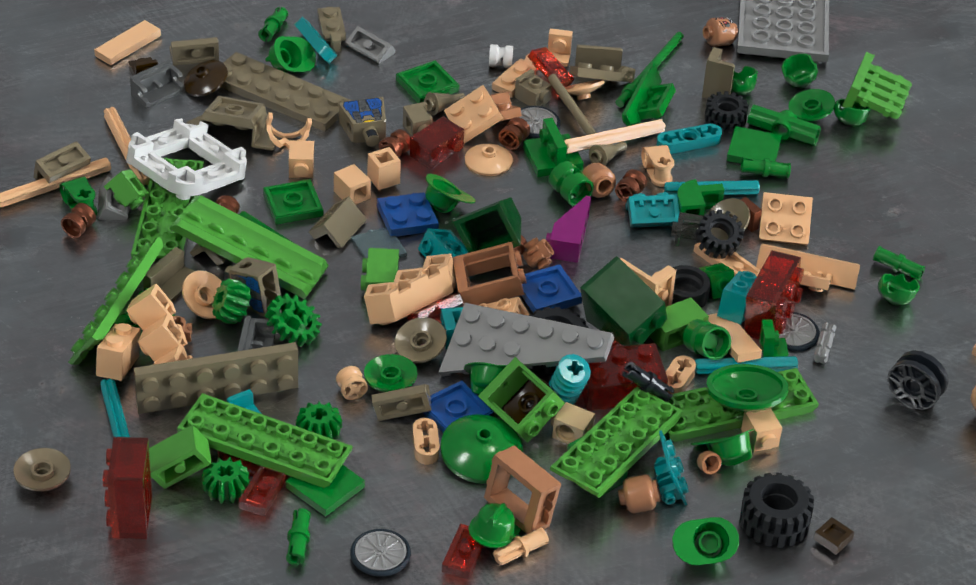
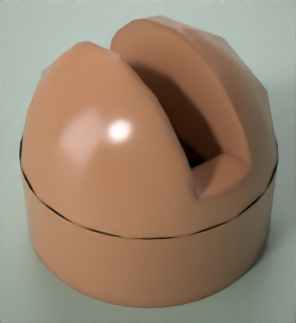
M704 451L699 454L697 465L701 471L707 474H714L721 467V458L712 451Z

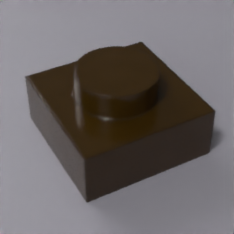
M831 517L815 531L813 540L834 554H837L853 540L855 532Z

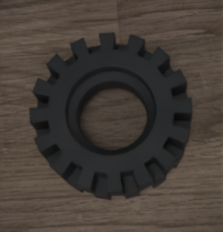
M724 91V94L717 92L716 95L712 94L710 98L708 97L706 102L705 121H708V124L718 125L721 127L722 132H725V129H728V132H733L735 126L744 127L747 121L749 107L747 100H743L741 95L736 97L734 92H732V95L728 94L729 91Z
M718 209L716 213L714 210L710 211L709 214L706 213L695 233V236H697L696 243H701L699 246L700 250L707 249L705 254L708 256L712 252L713 258H717L719 254L721 259L726 258L727 254L728 256L733 255L744 237V228H741L743 224L741 221L736 223L738 218L736 215L731 218L729 216L731 212L726 211L725 214H722V209ZM720 228L724 230L728 235V239H717L712 235L711 229Z

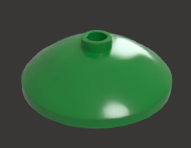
M734 364L718 368L708 376L706 384L707 392L717 403L740 412H758L773 408L781 403L788 394V382L780 373L770 368L753 364Z
M483 414L467 415L453 421L445 429L440 443L441 456L447 467L460 478L480 484L487 483L492 467V459L496 453L512 446H516L523 452V447L517 432L506 422Z

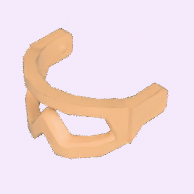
M268 112L266 130L270 140L277 147L286 146L289 149L290 141L288 139L302 135L297 141H305L309 137L312 125L311 118H307L305 126L299 131L282 133L272 127L273 113Z

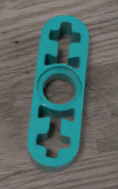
M301 17L294 24L326 62L330 64L338 56L304 17Z
M704 124L662 132L657 136L656 146L667 145L670 154L716 146L721 142L722 129L716 124ZM684 138H693L695 140H686Z

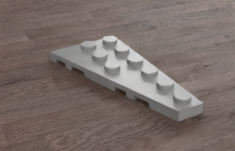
M465 303L441 364L439 374L441 377L461 372L466 375L469 373L464 370V366L468 363L485 362L495 365H508L514 357L528 369L537 365H546V367L557 366L561 358L569 354L579 355L587 363L606 362L614 336L612 333Z

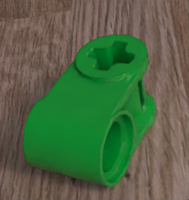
M85 176L60 183L61 196L71 210L78 203H84L91 207L97 216V208L94 205L95 190L90 186Z

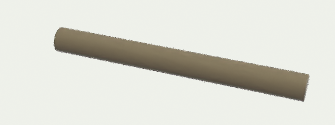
M551 74L548 77V81L586 135L596 133L556 74Z

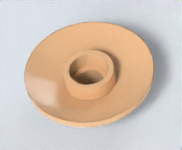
M588 81L566 86L565 89L570 95H576L577 100L590 98V92L601 87L605 81Z
M479 144L470 148L465 154L466 166L472 172L483 176L501 175L507 172L513 163L511 153L506 148L496 144Z
M195 271L189 274L182 285V295L189 309L202 318L216 319L212 312L213 296L216 295V289L220 287L222 281L207 271Z

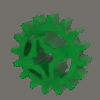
M285 293L283 297L278 295L275 300H272L265 314V317L269 319L266 323L267 326L274 327L273 334L279 333L281 341L287 339L289 343L297 342L299 347H302L304 343L309 345L320 333L319 329L322 323L317 321L320 315L313 313L314 306L308 307L306 299L301 302L297 295L290 298L288 293Z

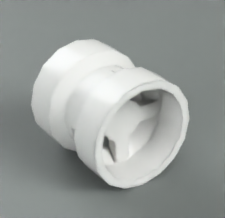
M490 44L489 67H497L498 65L504 68L511 67L513 46L499 47L497 44Z

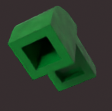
M696 179L683 183L677 193L681 220L679 225L700 223L704 217L705 210L711 209L723 200L725 190L723 184L698 185Z

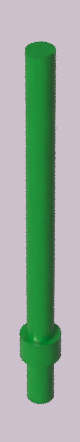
M677 32L650 63H655L658 68L681 42L684 35L681 32ZM648 65L632 83L624 87L622 94L615 101L618 107H623L631 99Z

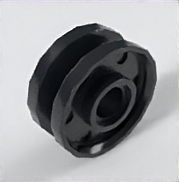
M916 350L905 352L889 370L887 377L889 389L902 404L918 410L931 408L947 390L949 383L948 375L943 365L932 355Z

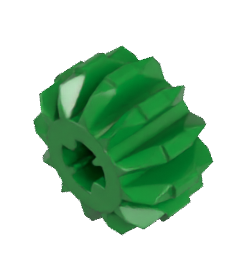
M228 278L226 281L223 280L220 287L216 289V295L213 296L212 312L216 319L221 320V322L236 324L241 322L243 316L247 314V308L250 306L251 290L242 281Z
M320 401L315 405L308 402L306 408H300L296 419V426L331 439H338L342 428V419L338 408H332L330 402L325 405L321 404Z
M218 457L216 463L211 462L207 469L203 470L202 485L204 493L209 495L211 501L219 499L221 505L227 500L234 503L235 498L243 499L245 492L250 487L247 467L242 465L241 460L233 462L231 457H229L227 461H222Z

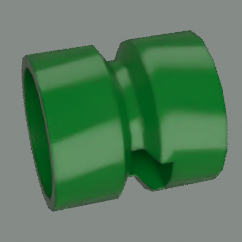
M570 161L558 164L550 173L549 184L571 206H575L585 196H591L593 193V182ZM586 182L590 184L591 191H588L585 187Z
M696 319L686 326L683 333V342L688 350L708 359L718 360L728 353L731 346V336L728 330L702 319Z

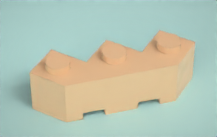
M452 254L426 256L423 268L398 270L394 282L368 285L364 299L370 324L388 325L453 293L457 282Z
M154 284L131 300L126 311L130 320L134 324L139 325L143 330L138 343L142 352L150 356L154 361L153 365L193 359V356H187L184 346L188 343L180 324H175L172 315L176 313L174 305L157 284Z

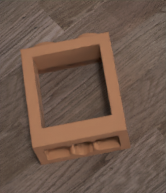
M512 242L452 257L458 293L463 307L465 303L474 305L489 304L504 298L509 299L524 295L522 284L527 283L523 268L519 269V266H523L520 251L514 250ZM511 266L513 276L475 286L470 285L469 276Z
M516 446L496 453L492 459V467L486 483L487 487L484 498L489 503L507 504V508L514 514L515 524L526 534L540 527L543 529L550 527L561 483ZM510 475L532 492L529 505L507 488Z

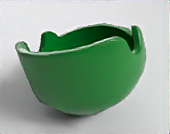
M808 54L792 55L784 60L781 66L784 79L791 86L799 88L809 86L817 78V64L813 62Z
M744 66L739 73L734 71L731 94L732 92L736 93V95L750 93L756 86L758 71L749 66Z
M842 98L835 102L834 114L836 118L848 126H859L865 123L871 108L860 106L861 104L854 102L852 108L843 107L845 99Z
M883 274L878 282V291L882 298L890 304L897 306L909 304L920 289L916 279L907 282L904 274L896 276Z

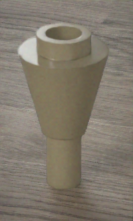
M429 92L426 94L424 102L427 103V111L431 115H436L464 98L465 95L464 93L451 95Z
M622 141L617 144L593 145L589 150L590 161L606 165L618 153L627 150V144Z

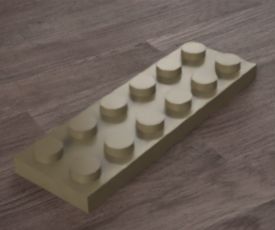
M235 52L223 62L227 67L228 75L221 88L254 102L263 103L266 107L305 124L307 118H311V126L324 132L339 119V102L351 101L238 52Z
M296 342L134 368L137 412L142 414L191 406L195 404L202 393L220 400H227L228 397L248 389L253 392V395L298 388V348Z

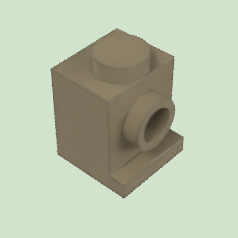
M530 69L516 78L514 97L529 106H541L551 100L552 85L534 75V70Z
M421 102L403 106V126L411 137L412 142L430 138L432 134L431 128H433L434 124L431 114L427 113V103Z

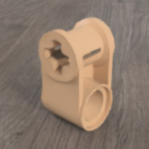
M667 145L643 147L641 151L642 164L651 182L659 187H664L666 182H672L671 169L674 166V159L670 154L669 147Z

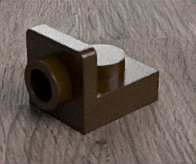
M151 57L128 61L132 76L158 65V61L156 59L152 60Z

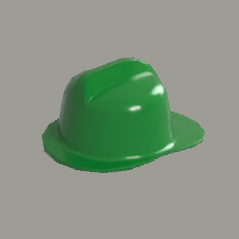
M278 37L274 45L269 49V56L265 58V61L270 62L273 68L283 72H307L314 67L316 62V54L313 47L308 41L300 37Z
M435 174L426 175L425 179L428 186L425 197L438 212H451L459 202L470 204L476 202L472 196L458 189L447 179Z
M485 362L466 364L464 370L470 374L472 392L479 395L507 365H495Z
M755 429L731 437L694 442L691 445L706 444L709 451L720 456L722 465L732 466L752 458L749 432Z
M505 503L486 504L479 510L468 527L471 537L480 545L489 548L507 546L521 530L515 524L514 514L507 508Z
M721 517L690 520L682 523L675 529L672 537V546L676 555L683 562L690 565L719 563L730 559L736 553L739 546V534L730 521Z

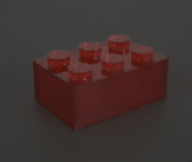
M771 250L746 296L745 332L751 338L760 340L762 320H773L774 330H778L779 334L784 333L787 318H792L795 303L800 302L803 289L799 288L804 274V269L801 268V257Z
M656 344L611 347L606 362L588 363L591 370L590 378L582 391L586 409L591 411L614 408L633 389L639 387L622 376V371L629 373L624 370V367L629 362H634L647 372L655 373L659 380L668 385V378Z
M113 437L112 449L107 448L106 466H109V470H104L103 487H108V490H105V507H110V509H107L106 524L112 527V538L147 539L152 505L149 438Z

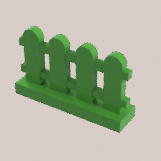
M866 52L843 103V107L852 108L854 102L861 104L860 106L871 108L882 113L887 118L889 116L893 119H899L912 83L901 75L897 76L878 65L871 64L875 55Z

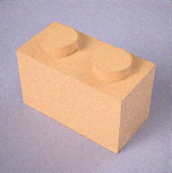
M125 323L114 324L97 347L96 376L119 381L123 380L139 358L140 346L138 340L141 328L131 327V325Z

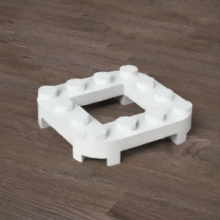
M182 118L174 120L172 129L148 137H144L138 132L134 133L128 145L126 158L128 164L151 178L161 187L175 193L176 197L181 200H188L191 196L207 193L233 182L243 180L247 165L246 150L239 147L232 150L207 133L208 124L200 121L199 125L185 124ZM190 148L213 165L196 171L188 166L177 169L161 157Z

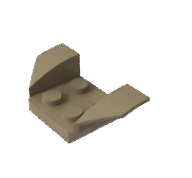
M218 96L204 111L203 115L186 122V124L199 125L200 121L208 125L210 122L218 126L227 124L233 125L240 130L250 128L253 129L251 147L272 151L276 146L270 140L266 130L267 113L263 103Z

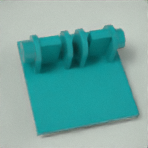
M661 430L659 434L665 457H658L654 463L661 499L668 505L682 499L686 506L688 504L685 494L689 493V488L685 477H681L684 467L680 457H674L676 451L672 440H666Z

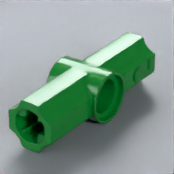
M755 104L752 106L747 120L749 125L782 135L781 140L792 138L813 146L817 143L821 131L819 125L798 119L796 114L790 110H782L779 113Z

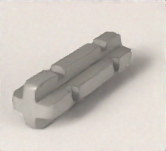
M825 322L822 325L813 358L816 363L825 364L828 360L836 331L835 324Z

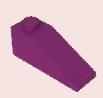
M585 196L554 223L552 233H547L546 240L554 251V254L550 257L551 259L578 263L589 219L591 196Z

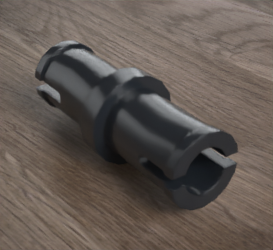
M634 362L626 364L624 370L629 373L622 371L624 378L637 384L642 391L649 392L665 402L672 398L673 395L668 393V391L674 393V388L659 380L655 373L643 370Z

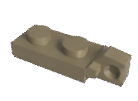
M340 7L317 8L322 38L326 42H330L334 52H340L341 41H346V32Z
M579 62L578 66H570L569 74L577 77L631 83L635 77V69L621 66L617 70H614V66L600 65V69L592 68L593 64Z

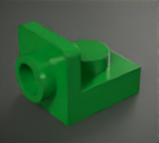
M723 263L700 267L699 269L705 272L710 279L711 298H721L723 289L734 277V270Z
M762 320L759 340L760 349L762 350L761 356H788L786 339L779 338V331L774 330L773 320Z

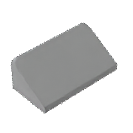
M359 26L355 28L344 43L349 48L378 64L396 53L392 44Z
M107 176L99 188L97 219L127 220L129 206L124 207V205L119 204L114 198L112 189L106 190L103 187L113 179Z

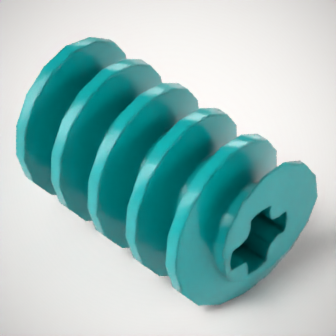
M575 354L566 355L559 361L549 381V385L565 403L575 404L590 378L591 370L589 364L584 358Z

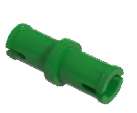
M277 7L274 13L266 18L263 28L258 32V36L262 41H271L274 34L282 29L283 22L288 17V11L284 7H281V9Z
M743 157L741 173L761 174L762 177L766 178L768 175L789 178L791 163L772 162L768 158L756 160Z
M881 246L877 248L873 256V261L892 268V271L895 273L901 272L917 281L921 279L925 271V266L906 259V255L901 253L899 255Z
M299 508L298 511L294 510L292 527L287 534L289 546L286 561L292 565H299V559L301 564L304 563L306 544L310 541L308 529L311 513L304 508Z

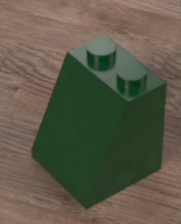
M511 197L453 219V224L468 253L512 242L514 248L521 245V216Z
M617 256L580 287L586 321L600 331L612 333L614 340L630 351H633L639 344H643L648 336L657 328H661L667 320L665 302Z

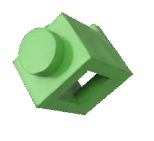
M132 170L121 171L103 186L106 190L112 189L114 198L119 204L124 205V207L130 206L132 210L141 206L144 203L143 198L149 194Z

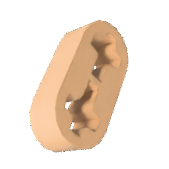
M684 355L678 356L672 361L662 377V382L674 388V393L669 391L668 393H680L687 389L694 378L696 362L693 358Z
M420 418L413 423L414 456L419 463L430 465L439 459L438 428L434 420ZM423 430H426L428 435L423 436ZM424 447H429V452H425Z

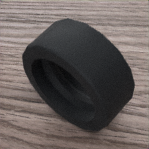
M689 265L672 267L676 270L674 285L688 284L698 289L696 292L687 293L674 288L672 304L692 298L701 308L705 306L710 291V279L707 274L699 268Z

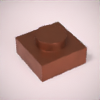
M744 197L740 200L750 210V221L747 229L754 232L760 227L762 209L747 197Z

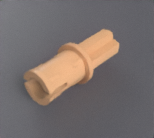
M541 527L525 536H516L514 541L507 546L494 550L495 561L497 564L504 565L522 556L525 558L529 552L547 545L549 538Z

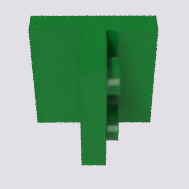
M553 118L543 119V128L539 131L540 138L523 141V149L537 177L549 176L558 164L565 161H570L580 171L583 170L584 162L579 152L566 154L567 146L564 140L571 137L569 134H560Z

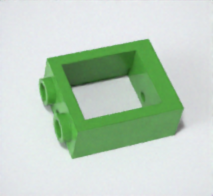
M516 357L478 396L527 443L540 432L542 427L565 404L550 387ZM529 379L545 396L517 424L501 408Z

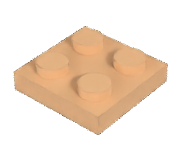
M484 85L444 110L463 144L503 119Z

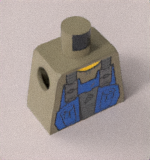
M383 97L339 102V123L353 143L366 142L368 146L373 147L380 140L386 138V115Z
M247 257L234 266H228L224 271L225 280L228 278L236 279L250 287L251 299L248 308L265 317L268 311L267 307L272 300H275L278 295L281 296L276 264Z

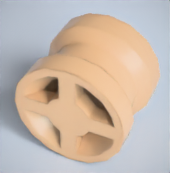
M356 366L345 367L336 375V382L341 388L342 395L347 400L359 399L368 390V385L365 379L362 378L363 375L360 369Z

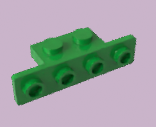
M655 63L648 65L622 113V120L626 126L639 124L641 120H655L662 117L676 91L673 83L660 85L662 79Z

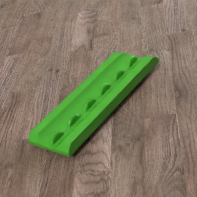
M163 158L177 169L185 166L190 167L194 171L204 168V161ZM150 178L147 189L149 194L145 196L131 257L134 255L139 257L138 252L146 242L151 244L157 237L162 240L163 248L156 258L162 259L175 247L183 250L185 255L188 238L170 230V227L195 196H191L188 200L178 199L175 193L166 190Z
M201 195L195 196L170 227V230L236 264L247 257L276 264L279 286L303 299L307 298L329 266L324 258Z
M159 237L151 244L146 242L138 252L139 257L134 255L127 263L126 268H128V272L123 271L115 282L117 288L113 287L104 298L106 305L101 304L94 313L95 322L90 321L82 331L83 339L79 338L72 346L70 351L74 354L68 363L71 365L80 364L88 352L104 339L162 250L163 243Z
M797 368L778 372L788 382L787 397L777 406L771 408L778 420L811 413L818 408L819 403ZM706 387L672 394V398L668 401V403L683 411L679 421L667 432L669 439L674 442L742 428L744 412L736 411L717 403L709 395Z
M636 387L551 465L550 471L575 482L584 490L600 498L661 439L659 431L662 430L665 435L679 421L683 411Z
M203 393L177 427V432H180L194 425L208 439L210 448L323 488L330 486L340 467L353 449V446Z

